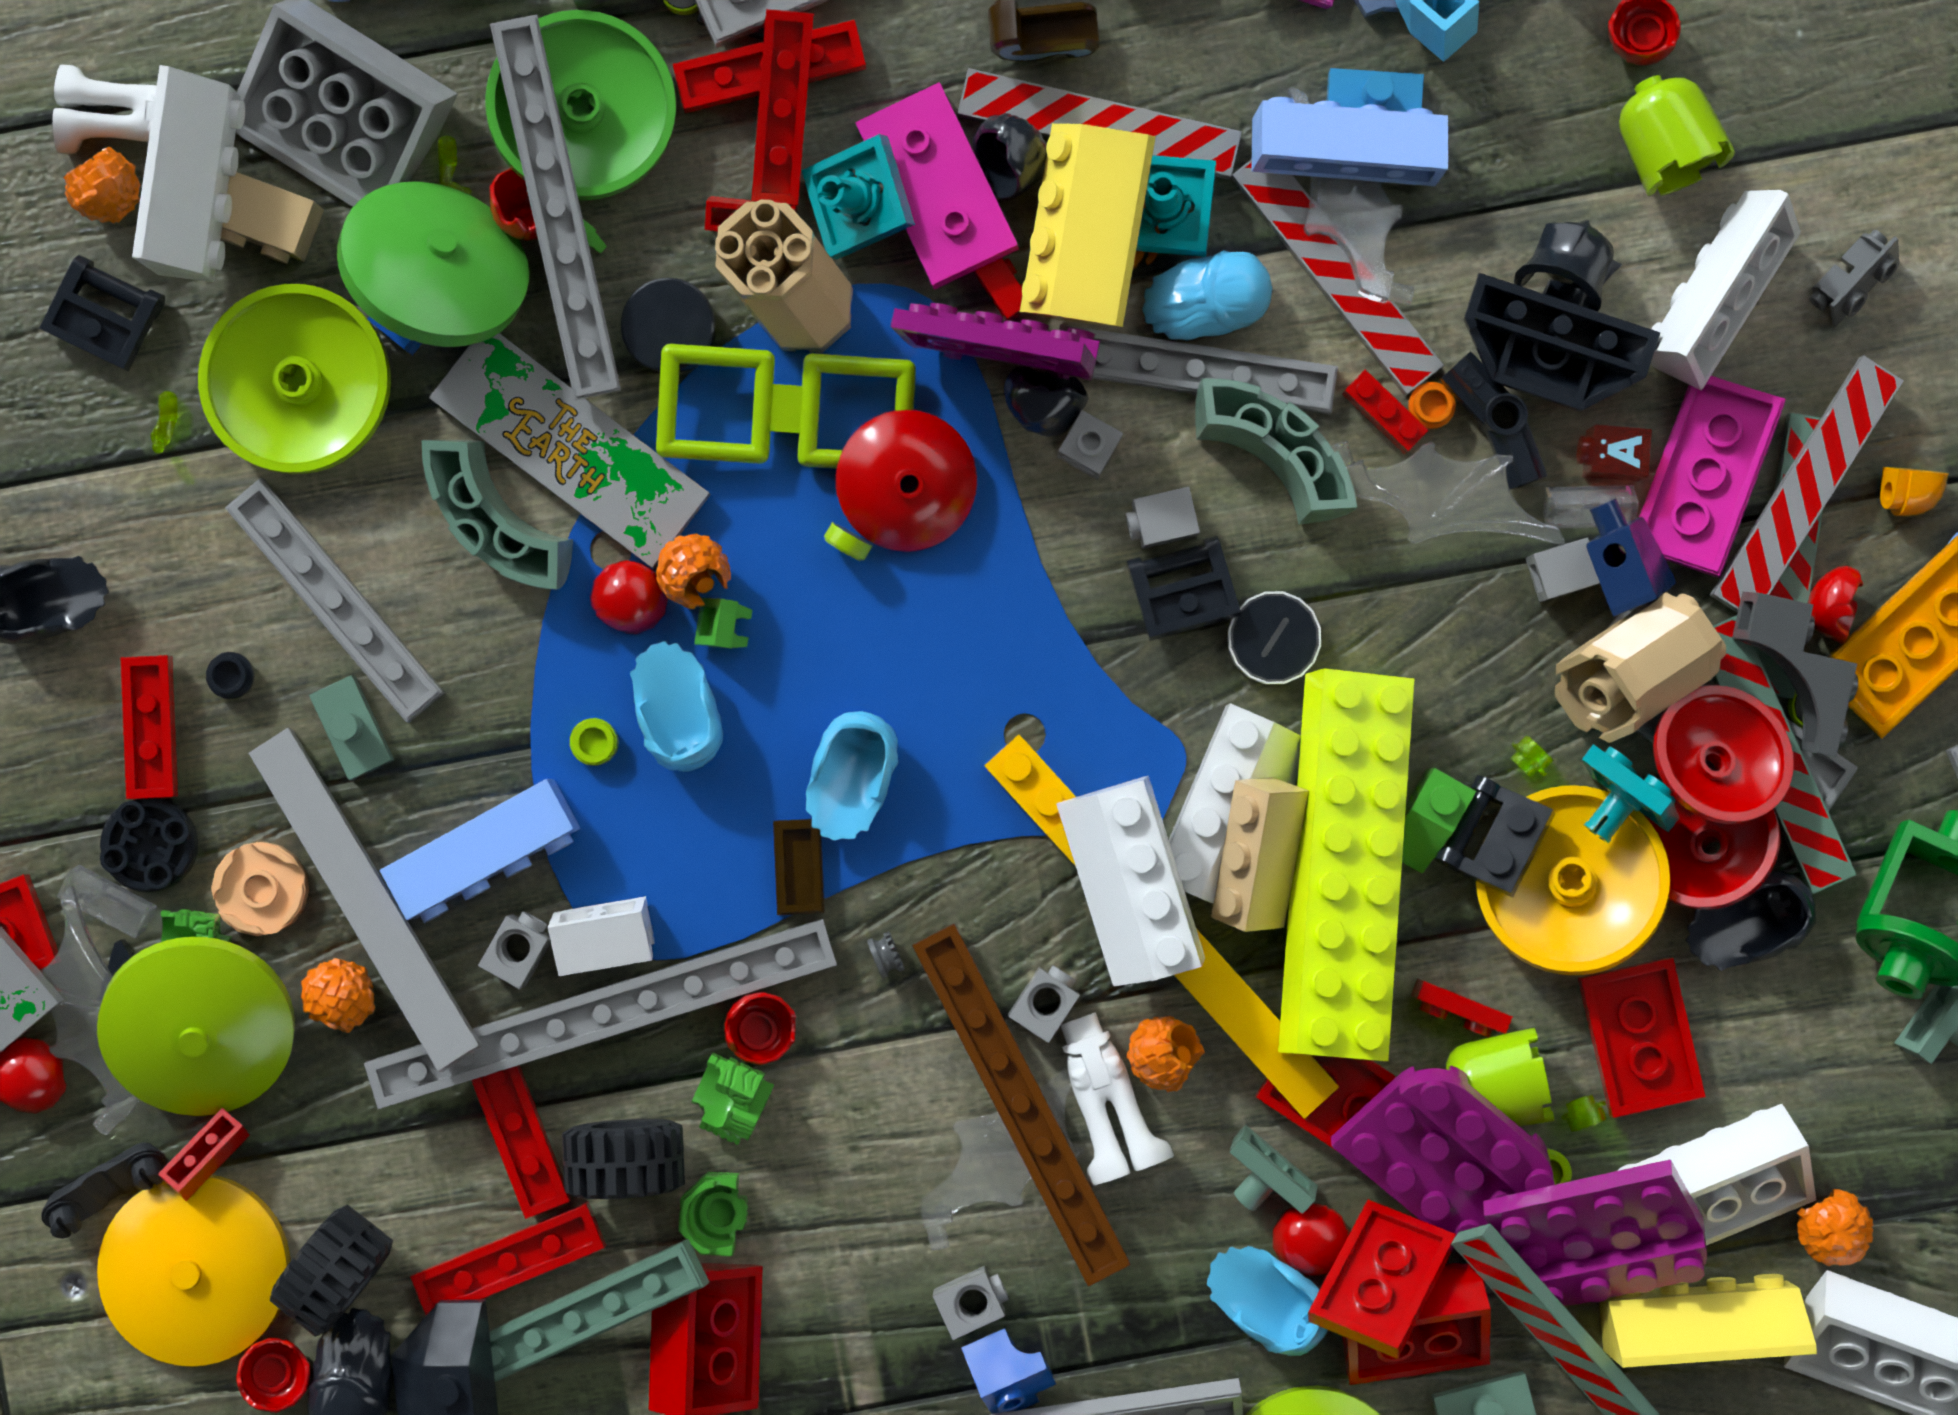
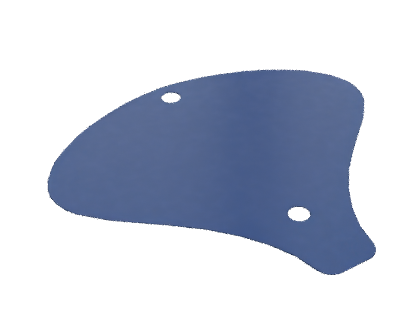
M885 283L852 285L851 328L823 353L809 352V350L783 351L758 323L722 347L768 350L772 352L775 357L774 384L802 386L803 361L811 353L912 361L916 366L914 410L930 413L951 425L967 443L976 466L977 489L974 503L965 521L947 539L922 550L896 551L878 546L864 538L847 520L839 504L836 492V469L805 467L798 462L799 433L771 431L769 458L762 464L664 458L711 494L680 536L691 534L709 536L712 541L722 546V553L728 557L731 571V580L727 582L728 588L724 589L715 574H713V588L706 593L698 592L701 598L738 601V604L752 609L751 619H736L734 629L736 635L748 637L747 647L731 649L695 645L700 607L688 609L670 599L667 601L664 616L654 628L644 632L626 634L603 623L592 609L590 600L594 579L603 570L591 558L590 547L595 536L603 530L580 513L568 538L573 539L569 574L565 584L560 589H551L540 634L534 675L530 726L531 771L534 785L545 779L555 780L581 829L570 834L573 843L551 855L547 854V857L573 909L646 896L654 936V944L651 945L653 952L652 960L680 959L745 939L792 916L777 915L773 821L812 819V816L806 811L805 793L811 778L813 759L825 730L835 718L844 713L868 712L881 717L894 729L898 739L897 754L899 763L892 773L885 801L870 823L867 832L860 831L855 839L849 840L842 838L834 841L828 837H822L825 899L906 862L960 846L1019 836H1047L984 766L1007 745L1004 739L1005 726L1016 715L1025 713L1034 715L1042 722L1046 736L1044 744L1036 753L1076 797L1149 776L1163 820L1185 771L1186 752L1181 740L1170 729L1128 699L1097 664L1068 619L1041 563L1019 497L991 394L975 357L962 354L961 360L943 357L944 352L911 347L891 328L894 308L909 311L910 304L930 306V303H935L930 298L910 288ZM699 365L678 385L675 439L751 444L755 368ZM821 373L817 449L843 450L852 434L865 422L880 414L895 411L897 378ZM658 407L633 434L656 453ZM913 475L904 476L900 481L901 490L905 492L915 490L918 483L917 478ZM832 522L848 529L872 545L865 560H856L824 540V535ZM631 552L629 561L641 563L656 572L658 564L653 569ZM666 641L668 645L678 643L683 651L691 652L703 666L707 682L716 701L717 710L721 716L723 742L718 752L703 767L692 771L668 770L658 764L655 757L644 747V735L637 722L633 682L630 672L636 668L637 663L635 659L640 654L646 652L650 645ZM589 718L602 719L610 723L616 730L619 739L618 749L614 757L607 763L596 766L587 765L580 762L573 755L570 748V735L574 727L583 720Z

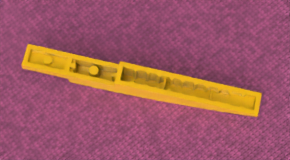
M1019 734L984 766L1076 867L1056 805L1059 802L1075 798L1076 796ZM1197 930L1205 955L1202 967L1178 973L1174 976L1305 1119L1335 1092L1339 1086L1311 1055L1278 1052L1281 1021Z

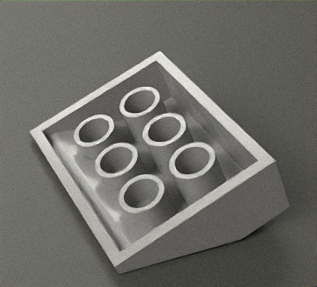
M284 0L273 5L237 93L241 96L240 100L244 101L245 119L242 129H236V134L354 207L364 196L378 188L395 183L410 182L440 134L458 94L309 0Z

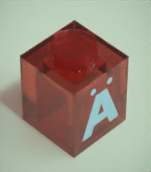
M1597 424L1587 429L1586 436H1580L1577 445V464H1583L1582 477L1640 481L1648 477L1652 429Z

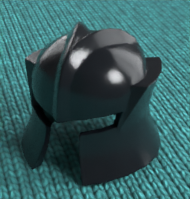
M1588 219L1579 223H1547L1533 257L1516 271L1514 284L1523 287L1536 272L1560 275L1574 282L1566 284L1551 279L1548 281L1543 294L1598 312L1601 309L1602 287L1604 283L1623 264L1613 260L1614 250L1612 244L1602 233L1590 225Z

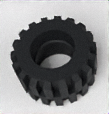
M666 1119L611 1120L573 1126L562 1133L565 1192L570 1195L584 1199L636 1198L672 1192L685 1185L683 1127L679 1123Z
M345 1205L335 1210L294 1256L274 1284L269 1301L315 1337L328 1331L367 1286L390 1254L393 1239L351 1206Z

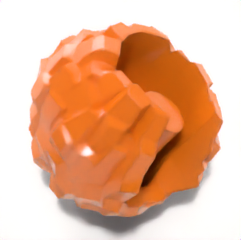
M110 146L102 149V151L93 156V159L87 160L82 165L79 164L63 177L66 181L65 196L67 201L82 217H87L91 221L99 220L102 223H119L129 212L135 210V205L140 201L138 194L141 185L135 174L136 166L129 162L121 152H116Z
M699 534L678 536L674 538V541L666 543L659 553L658 567L656 569L658 585L668 599L683 605V607L694 609L695 607L705 605L698 592L706 593L713 588V574H715L724 589L728 588L727 582L731 580L728 557L722 553V546L712 541L709 536H701Z
M334 958L328 962L320 963L317 968L308 970L307 976L301 981L303 1012L309 1013L308 1018L313 1021H321L334 1030L339 1029L342 1032L350 1033L354 1026H360L367 1016L375 1011L374 986L368 975L367 968L357 965L353 961L349 962Z
M1172 1016L1153 1017V1019L1146 1018L1141 1021L1137 1030L1131 1034L1127 1059L1130 1061L1133 1074L1140 1078L1143 1084L1152 1089L1177 1092L1182 1088L1194 1064L1200 1060L1205 1051L1192 1025H1187L1180 1020L1174 1019Z
M1832 1189L1828 1198L1824 1199L1823 1202H1817L1814 1206L1807 1209L1801 1207L1797 1212L1799 1216L1797 1223L1798 1239L1800 1244L1804 1245L1808 1255L1816 1262H1821L1829 1267L1831 1265L1844 1266L1861 1261L1866 1255V1251L1870 1247L1869 1243H1872L1873 1219L1870 1217L1868 1208L1863 1207L1853 1193Z

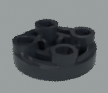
M660 278L645 283L630 296L622 312L621 333L630 354L646 368L660 372L661 351L667 344L712 347L716 335V318L712 305L697 287L677 278ZM680 363L679 372L693 370L698 365Z
M142 798L126 801L111 814L105 823L100 840V863L104 870L109 872L116 881L129 889L141 892L165 890L179 883L192 869L198 853L196 828L188 814L178 805L168 800Z

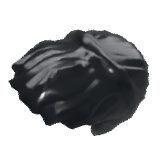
M81 556L26 560L14 565H1L0 643H31L35 640L46 639L67 631L83 628L84 625L95 618L96 612L105 606L104 596L109 594L106 578L99 573L97 567L92 562H84Z
M1771 871L1764 883L1745 899L1718 909H1697L1693 921L1687 926L1690 935L1685 941L1689 945L1690 952L1699 957L1703 964L1707 967L1714 965L1721 971L1729 967L1746 965L1751 962L1775 957L1785 950L1796 949L1811 932L1816 923V907L1813 895L1808 886L1795 875L1783 871Z
M351 1308L349 1313L344 1312L337 1322L322 1334L316 1346V1358L312 1367L311 1383L308 1387V1415H387V1412L390 1410L388 1400L393 1386L390 1339L392 1334L385 1330L383 1319L372 1315L367 1309Z

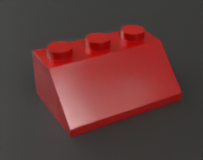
M700 1263L709 1280L706 1286L652 1310L648 1410L664 1415H719L758 1409L763 1266Z
M1452 1263L1444 1266L1398 1359L1342 1336L1349 1385L1490 1365L1491 1307L1483 1279L1468 1263Z

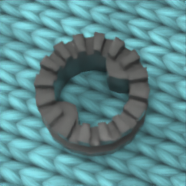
M889 931L883 933L884 936L879 941L873 938L867 940L882 979L888 977V973L892 969H896L899 972L905 970L899 953L895 951L897 947L894 946L895 943Z

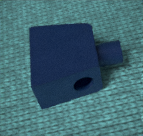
M1616 498L1589 510L1600 535L1586 543V548L1613 616L1659 598L1676 584V580L1643 517L1627 523ZM1619 544H1620L1621 546H1623V548L1625 549L1626 553H1624V552L1621 550Z

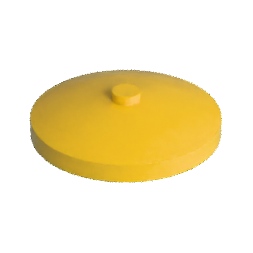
M1570 785L1552 787L1526 796L1553 809L1555 816L1514 897L1512 898L1476 881L1478 901L1488 927L1497 940L1511 954L1532 967L1562 975H1586L1608 970L1631 958L1641 950L1651 939L1662 921L1669 899L1670 873L1663 843L1652 824L1640 811L1633 810L1613 835L1609 844L1601 840L1598 834L1594 835L1584 826L1610 792L1588 786Z
M211 1175L185 1201L162 1181L158 1185L153 1184L152 1189L142 1190L132 1197L119 1210L110 1223L99 1251L97 1266L98 1287L104 1309L110 1321L123 1338L133 1347L151 1358L168 1364L205 1366L227 1360L241 1353L255 1343L271 1327L281 1309L269 1301L272 1288L291 1262L288 1242L279 1220L269 1206L245 1186L221 1176Z

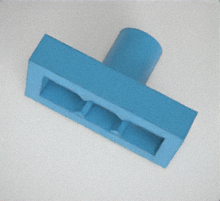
M1330 68L1328 72L1326 101H1335L1341 107L1361 108L1362 106L1372 104L1382 105L1388 111L1400 112L1422 108L1424 74Z

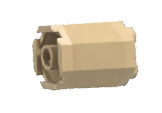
M772 200L747 201L718 226V236L715 245L717 271L755 317L758 324L783 351L809 350V352L823 353L851 328V301L853 295L851 283L814 236L812 229L788 203H775Z
M1664 593L1659 598L1638 606L1630 614L1568 654L1556 664V675L1561 673V681L1555 685V697L1575 727L1585 732L1595 728L1603 732L1598 738L1611 743L1634 733L1644 723L1714 677L1719 672L1720 660L1726 655V644L1693 597L1686 594H1679L1675 597Z

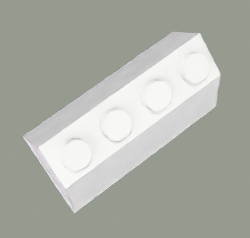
M162 65L159 66L132 257L157 275L214 282L216 270L222 269L225 259V244L223 241H220L222 224L228 223L231 216L232 199L227 194L229 176H235L238 168L239 157L238 150L234 147L236 129H242L244 124L245 104L244 101L240 100L241 96L229 84Z
M1781 190L1744 191L1737 204L1733 203L1726 209L1720 222L1721 230L1712 244H1705L1699 252L1695 262L1696 269L1688 282L1681 283L1675 290L1670 303L1671 309L1663 322H1657L1652 327V330L1661 332L1651 361L1654 368L1702 391L1801 233L1789 194Z
M1231 703L1225 706L1169 838L1185 892L1214 904L1235 780L1276 778L1295 785L1298 779L1301 735Z
M1149 776L1057 803L1056 805L1113 986L1154 981L1202 967L1205 955Z
M1783 1104L1767 1110L1756 1111L1746 1119L1724 1128L1712 1129L1702 1137L1680 1146H1671L1656 1156L1636 1164H1627L1619 1169L1624 1170L1671 1159L1703 1217L1706 1246L1816 1201L1809 1145Z
M1826 1270L1804 1302L1816 1342L1817 1354L1785 1356L1784 1367L1913 1415H1958V1318Z

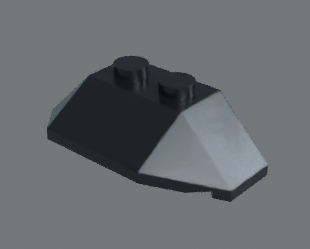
M1482 273L1477 275L1463 318L1490 382L1580 412L1645 379L1661 333Z
M486 1299L439 1301L391 1355L398 1415H499Z

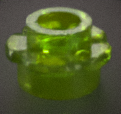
M1526 734L1518 744L1514 741L1512 742L1511 746L1516 752L1510 759L1530 778L1536 772L1542 776L1547 775L1544 770L1554 760L1532 738Z
M1593 1094L1586 1095L1565 1103L1568 1112L1561 1116L1562 1120H1567L1571 1132L1578 1131L1607 1120L1602 1107L1606 1105V1102L1603 1100L1595 1102Z

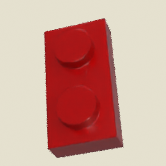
M1418 978L1410 995L1422 1000L1419 1010L1446 1020L1448 1013L1452 1012L1466 1018L1464 1028L1489 1038L1493 1029L1506 1034L1513 1016Z

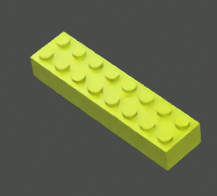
M1325 668L1305 674L1297 786L1308 790L1309 793L1289 898L1278 1052L1376 1061L1389 1060L1414 678Z

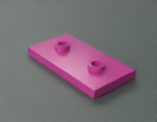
M940 82L855 122L863 141L878 134L888 136L915 222L914 226L905 230L934 290L1019 250L1017 241Z
M1710 376L1702 391L1691 385L1688 386L1639 518L1643 517L1646 520L1666 561L1717 578L1721 577L1786 399L1714 376Z

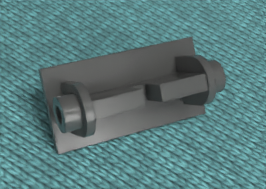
M1873 230L1870 234L1863 233L1841 257V261L1853 270L1848 274L1837 265H1834L1812 287L1813 294L1809 297L1810 302L1819 310H1824L1827 306L1831 308L1832 325L1836 327L1846 315L1849 317L1854 316L1865 304L1868 297L1867 293L1878 281L1881 283L1886 282L1895 273L1900 263L1898 238L1894 236L1885 245L1888 241L1878 230Z

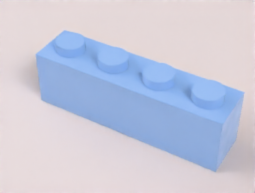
M1274 97L1267 101L1263 100L1252 118V172L1436 186L1448 170V115L1433 114L1428 109L1415 108L1406 112L1388 111L1386 107L1375 104L1365 105L1361 108L1341 107L1335 101L1303 104L1295 103L1293 99L1288 97Z
M545 779L379 871L405 919L412 920L421 917L423 923H426L447 912L449 909L446 902L462 894L466 901L489 889L490 885L487 880L502 871L506 878L528 868L532 865L528 857L544 848L547 854L551 855L573 843L570 834L581 828L555 780Z

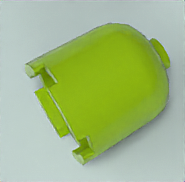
M1660 75L1652 76L1635 86L1636 94L1627 101L1621 110L1619 120L1621 136L1647 196H1652L1657 189L1660 195L1664 196L1702 180L1699 170L1707 167L1714 161L1721 168L1735 155L1734 147L1705 93L1698 84L1689 79L1675 77L1662 80Z
M1535 1028L1465 1043L1456 1047L1450 1053L1446 1062V1070H1449L1452 1065L1465 1072L1468 1084L1519 1127L1555 1121L1551 1107L1543 1108L1542 1106L1550 1104L1552 1101L1543 1058L1539 1056L1538 1047L1530 1048L1529 1045L1530 1043L1538 1042Z

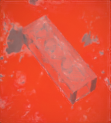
M1634 485L1545 487L1543 515L1546 527H1597L1589 510L1614 498L1617 499L1626 522L1637 519L1639 502Z
M81 865L76 866L67 873L57 895V898L135 939L146 931L157 908V905Z

